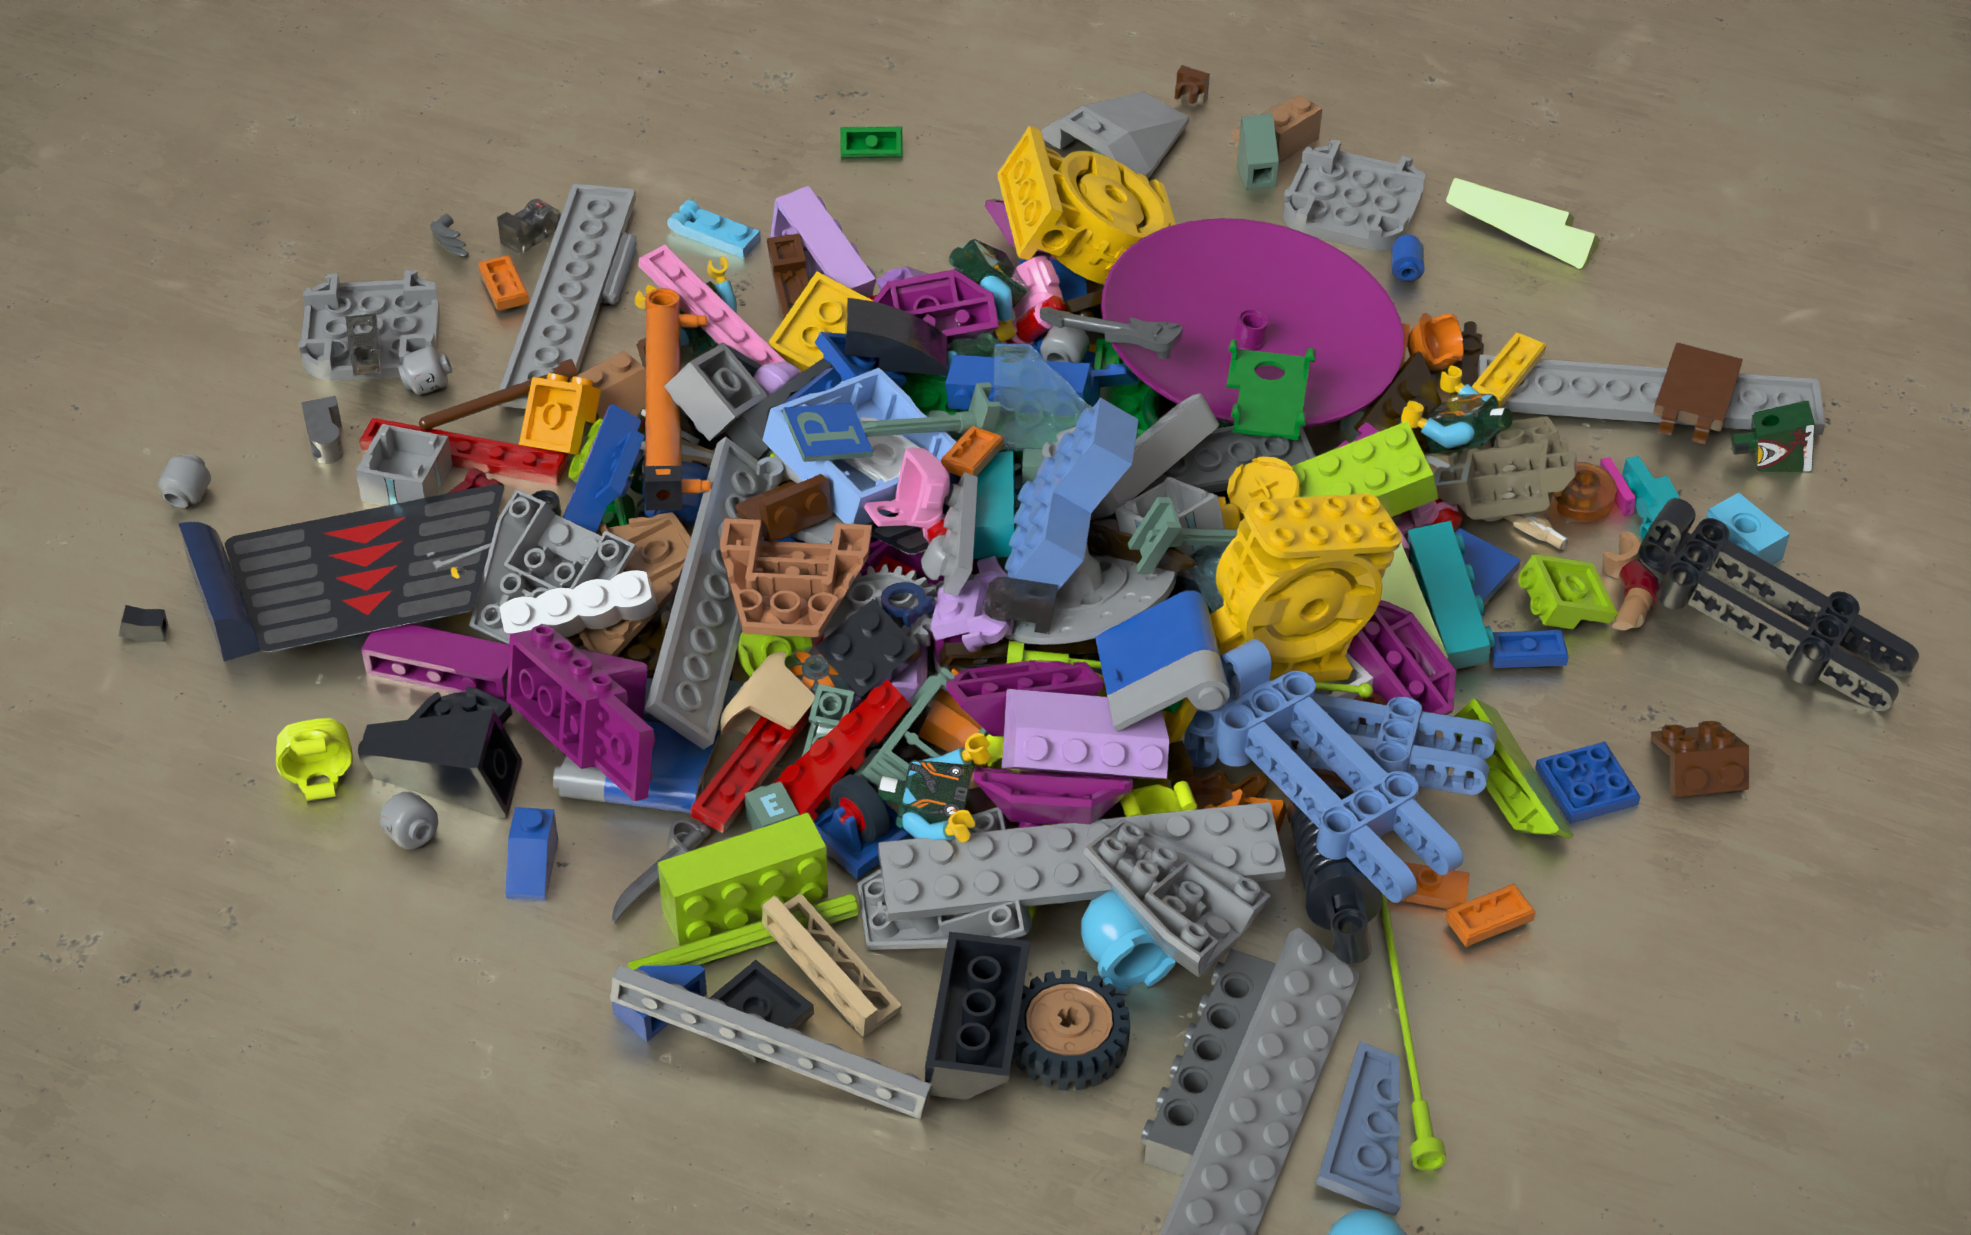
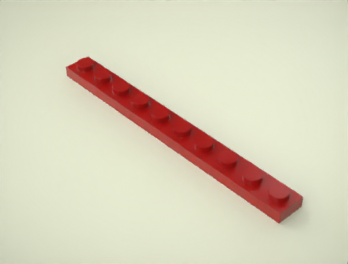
M886 555L874 569L875 573H878L883 565H887L889 572L893 573L898 566H902L904 576L912 570L917 573V570ZM824 635L817 644H819L823 639H825ZM814 647L810 652L814 658L804 662L801 671L808 679L820 680L829 675V665L824 660L815 658L819 652ZM829 675L836 686L841 677ZM815 681V684L811 689V692L814 695L816 694L818 686L817 681ZM812 705L791 730L761 716L691 806V817L725 833L745 806V793L759 788L808 723Z

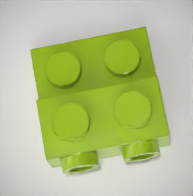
M1533 553L1519 573V586L1522 589H1527L1531 597V611L1533 614L1539 615L1543 625L1574 629L1581 619L1611 624L1618 614L1592 562Z

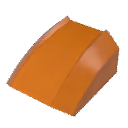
M954 667L951 671V673L954 675H957L961 672V670H959L956 667ZM941 689L918 736L948 752H952L961 747L965 748L966 740L971 735L978 733L982 726L970 717L950 694ZM975 763L977 767L988 768L987 763L981 765Z

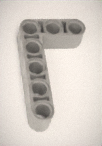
M1201 393L1192 395L1180 402L1135 440L1132 465L1093 510L1090 520L1114 514L1115 509L1124 505L1126 501L1134 499L1219 426L1216 417Z

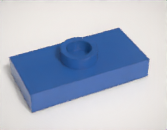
M1562 630L1493 632L1495 646L1490 648V654L1494 668L1567 666L1569 656Z

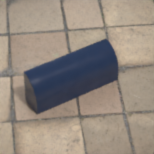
M178 523L188 563L223 661L259 652L260 648L254 627L219 534L214 528L204 523Z

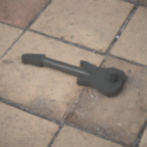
M1042 307L1040 309V318L1059 328L1065 326L1104 333L1105 341L1137 344L1143 348L1156 351L1157 358L1169 359L1171 357V349L1183 336V328L1177 323L1166 321L1146 322L1137 318H1129V324L1070 314V312L1054 310L1051 307Z

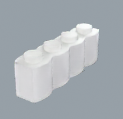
M639 570L623 572L610 581L604 579L589 580L581 583L573 590L569 588H556L542 593L537 598H514L499 607L504 632L509 640L510 634L532 630L533 627L538 625L551 626L565 638L578 634L585 628L603 629L610 627L621 619H645L658 611L653 584L647 572Z

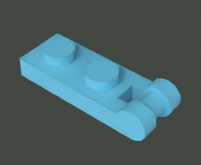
M686 200L680 206V212L673 213L667 220V224L673 232L743 259L761 241L759 230L701 209L693 200Z

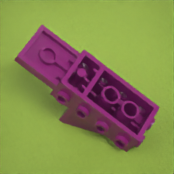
M538 625L533 627L532 630L510 634L506 701L580 769L597 767L634 802L648 799L649 782L652 780L651 756L652 747L655 744L654 729L643 721L647 665L639 661L578 649L551 626Z

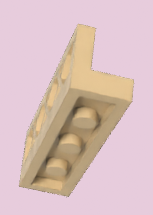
M801 893L785 904H782L776 896L763 904L762 925L863 1038L902 1011L901 1003ZM800 909L809 919L808 929H805L792 915L793 912ZM816 940L828 941L834 947L833 957H830ZM841 968L854 969L859 975V985H855ZM865 981L869 987L863 986V982ZM866 996L880 998L887 1007L878 1012V1009Z

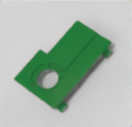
M1232 339L1228 350L1232 355L1226 388L1240 389L1238 403L1232 406L1231 418H1234L1233 433L1266 437L1277 436L1284 437V439L1298 440L1300 426H1306L1307 414L1303 412L1309 366L1310 362H1315L1316 350L1308 348L1305 357L1238 349L1239 342L1237 339ZM1264 365H1272L1282 369L1284 376L1276 380H1266L1257 376L1255 369Z

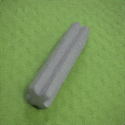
M624 232L620 236L602 290V302L604 304L610 303L614 305L619 301L637 246V237L633 233L627 234Z

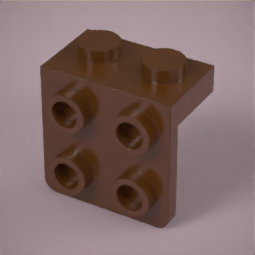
M819 474L797 484L795 482L785 483L736 504V513L741 519L761 520L763 537L770 543L785 539L790 534L833 517L829 480L822 474Z
M1703 721L1698 723V727L1689 728L1681 725H1665L1662 727V730L1651 732V741L1670 756V793L1674 797L1749 790V745L1722 726L1720 722Z

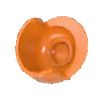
M1423 313L1409 333L1407 343L1409 355L1411 356L1420 351L1429 371L1432 372L1446 370L1458 361H1462L1464 357V344L1457 317L1453 314H1443L1432 318L1429 314Z

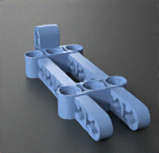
M1252 639L1221 655L1230 695L1219 714L1216 745L1220 751L1231 756H1239L1246 753L1319 828L1316 846L1320 854L1329 859L1347 857L1394 903H1399L1413 895L1417 891V882L1409 867L1380 839V837L1393 830L1439 875H1446L1463 864V854L1458 843L1416 802L1419 786L1415 777L1403 771L1387 773L1313 700L1316 684L1311 675L1303 671H1291L1270 681L1271 657L1265 645L1258 639ZM1291 728L1355 793L1341 800L1278 735Z
M1314 694L1313 700L1325 712H1328V715L1387 773L1394 771L1407 772L1415 777L1420 787L1466 795H1474L1485 789L1489 767L1484 760L1493 754L1497 740L1496 731L1488 723L1423 712L1421 704L1409 697H1396L1389 700L1387 705ZM1223 706L1211 711L1198 709L1187 727L1184 735V745L1192 765L1202 768L1212 766L1216 762L1217 756L1221 762L1229 766L1239 767L1251 762L1252 759L1246 753L1239 756H1231L1223 753L1217 747L1216 735L1219 714L1224 708ZM1359 718H1365L1367 725L1360 724ZM1291 728L1278 735L1310 768L1333 771ZM1435 731H1442L1444 738L1436 737ZM1458 733L1462 734L1461 742L1456 741ZM1474 737L1482 738V745L1475 744ZM1295 741H1299L1297 745L1298 749H1293ZM1427 764L1434 765L1435 772L1428 771ZM1449 767L1454 768L1453 776L1448 775ZM1466 771L1474 772V778H1468Z

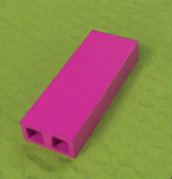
M1611 457L1601 459L1599 477L1623 516L1634 514L1636 500L1634 494Z

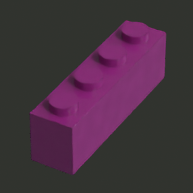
M405 624L371 631L361 649L366 674L452 693L466 692V687L468 686L507 702L509 644L440 631L435 628Z

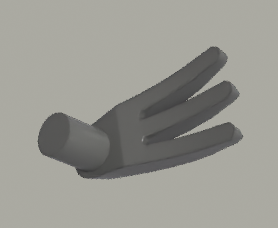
M445 213L436 222L433 221L431 223L430 229L441 245L459 256L465 257L469 255L466 250L462 249L466 244L456 239L461 234L458 231L449 229L454 223L450 215Z

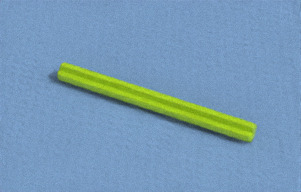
M851 893L812 905L828 924L855 917L859 914L857 900ZM800 909L793 912L792 915L805 929H808L809 919ZM758 921L632 960L628 963V968L638 969L640 966L701 965L775 942L776 940L762 925V921Z

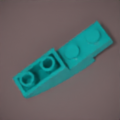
M1634 456L1626 458L1621 475L1634 494L1637 512L1643 518L1639 529L1640 537L1643 541L1650 525L1667 501L1680 497L1668 476L1654 478L1640 457Z

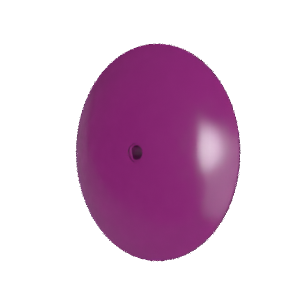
M1218 218L1188 221L1158 230L1133 244L1118 258L1105 280L1102 292L1101 311L1104 320L1129 324V318H1137L1146 322L1166 321L1182 326L1183 336L1171 349V357L1169 359L1157 358L1156 351L1143 348L1137 344L1111 343L1123 362L1149 387L1177 404L1192 395L1201 393L1216 419L1234 424V418H1231L1232 406L1238 403L1240 389L1226 388L1232 355L1228 350L1232 339H1237L1239 342L1238 349L1303 357H1305L1308 348L1316 350L1315 362H1310L1303 406V412L1307 414L1306 426H1302V428L1323 425L1343 419L1370 405L1390 386L1398 372L1403 357L1404 332L1401 319L1393 301L1377 279L1357 261L1336 247L1301 231L1272 223L1247 219ZM1264 365L1255 369L1256 375L1266 380H1276L1284 376L1282 369L1272 365Z

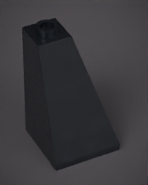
M494 709L368 724L363 739L358 746L359 759L366 765L374 779L501 819L508 816L522 758Z

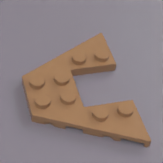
M674 512L657 514L651 518L629 519L628 525L607 528L606 523H600L596 534L602 536L604 531H607L637 546L636 551L623 571L639 570L647 572L653 584L658 611L641 620L621 619L618 623L603 629L585 628L577 635L587 651L617 657L677 592L691 537Z

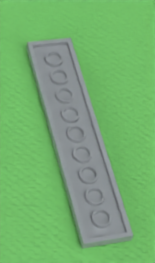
M572 184L499 390L531 380L532 377H540L551 373L553 368L558 367L559 362L568 359L573 360L577 372L579 371L603 299L602 290L620 236L626 231L636 201L635 189ZM529 395L498 406L526 409Z
M1480 354L1478 378L1496 356ZM1540 359L1501 408H1506L1503 410L1504 412L1661 423V416L1654 415L1653 411L1667 368ZM1739 373L1722 428L1751 430L1752 415L1755 412L1809 400L1815 422L1814 434L1823 435L1825 419L1819 379ZM1676 420V423H1675V424H1681V425H1693V424H1689V423H1685V422H1681V421H1677V420Z
M727 437L716 444L707 480L711 481V489L708 492H703L645 706L647 712L703 750L714 743L742 630L720 551L724 519H741L736 513V504L777 487V485L771 486L769 484L771 472L758 476L756 474L758 460Z
M1270 802L1102 819L1095 821L1091 825L1063 823L970 833L969 840L964 843L959 842L956 837L950 841L918 838L878 843L888 921L971 913L1018 899L1023 907L1095 899L1108 890L1113 889L1086 858L1083 851L1088 844L1121 819L1134 823L1238 872L1243 877L1250 878L1255 882L1284 879L1286 869Z
M1299 927L1288 934L1159 1235H1255L1361 975L1347 963L1340 961L1335 954Z

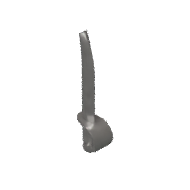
M688 820L673 822L667 842L669 851L630 884L620 895L613 910L612 924H616L622 915L659 881L658 862L694 850L703 842V838H707L710 835L711 830L708 825L701 823L697 826ZM682 832L688 833L680 841L675 836Z

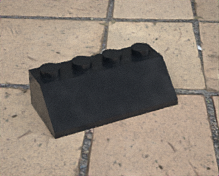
M949 932L925 1063V1082L931 1084L929 1095L967 1100L1009 1081L1031 941Z

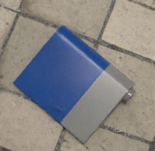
M1181 592L1095 637L1113 727L1117 732L1186 697L1197 709L1204 711L1218 709L1229 699L1230 691L1206 598L1199 592Z
M645 721L654 729L655 744L652 747L651 756L652 780L649 782L648 799L634 802L597 767L580 769L567 756L562 766H556L554 770L553 788L558 789L559 796L565 798L691 813V806L703 792L704 774L720 739V730L716 731L714 743L703 750L665 723Z

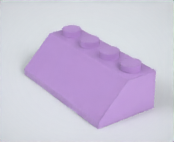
M1007 689L1002 768L1121 776L1152 780L1167 778L1169 736L1162 710L1117 732L1113 727L1108 697Z

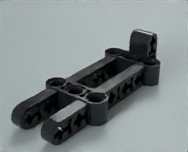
M1673 498L1667 501L1650 525L1638 551L1643 563L1664 575L1656 592L1660 603L1665 607L1677 610L1689 604L1788 661L1787 673L1798 683L1809 685L1819 679L1872 710L1883 712L1891 708L1899 693L1898 685L1895 681L1837 647L1839 645L1893 676L1905 677L1913 671L1919 660V653L1912 644L1858 614L1860 610L1859 603L1851 594L1837 591L1828 597L1728 540L1730 535L1729 529L1717 519H1703L1692 534H1690L1689 530L1696 517L1692 505L1680 498ZM1709 571L1721 577L1722 579L1728 581L1729 583L1735 585L1736 587L1742 589L1743 591L1749 593L1750 595L1756 597L1757 599L1763 601L1764 603L1770 605L1771 607L1777 609L1778 611L1784 613L1785 615L1800 622L1801 624L1807 626L1809 629L1806 630L1802 628L1801 626L1795 624L1794 622L1788 620L1787 618L1781 616L1780 614L1774 612L1773 610L1767 608L1766 606L1760 604L1759 602L1753 600L1745 594L1737 591L1736 589L1709 575Z

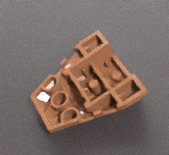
M725 518L720 540V551L743 634L819 637L869 557L872 525L835 523L832 544L777 541L770 543L769 541H763L761 520Z

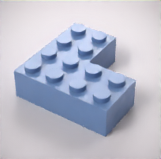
M1100 398L1092 409L1086 408L1081 413L1076 429L1072 434L1068 432L1064 434L1057 446L1055 455L1052 458L1046 457L1037 471V477L1033 482L1027 481L1023 485L1018 495V500L1021 501L1020 507L1013 520L1017 524L1016 530L1009 542L1012 552L1005 564V569L1008 570L1005 587L1044 608L1084 561L1091 513L1132 465L1138 426L1137 418Z

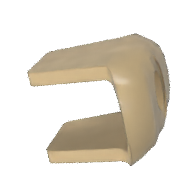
M786 651L769 655L728 703L721 715L720 728L722 735L734 731H741L747 735L761 716L791 730L811 707L815 695L785 666Z

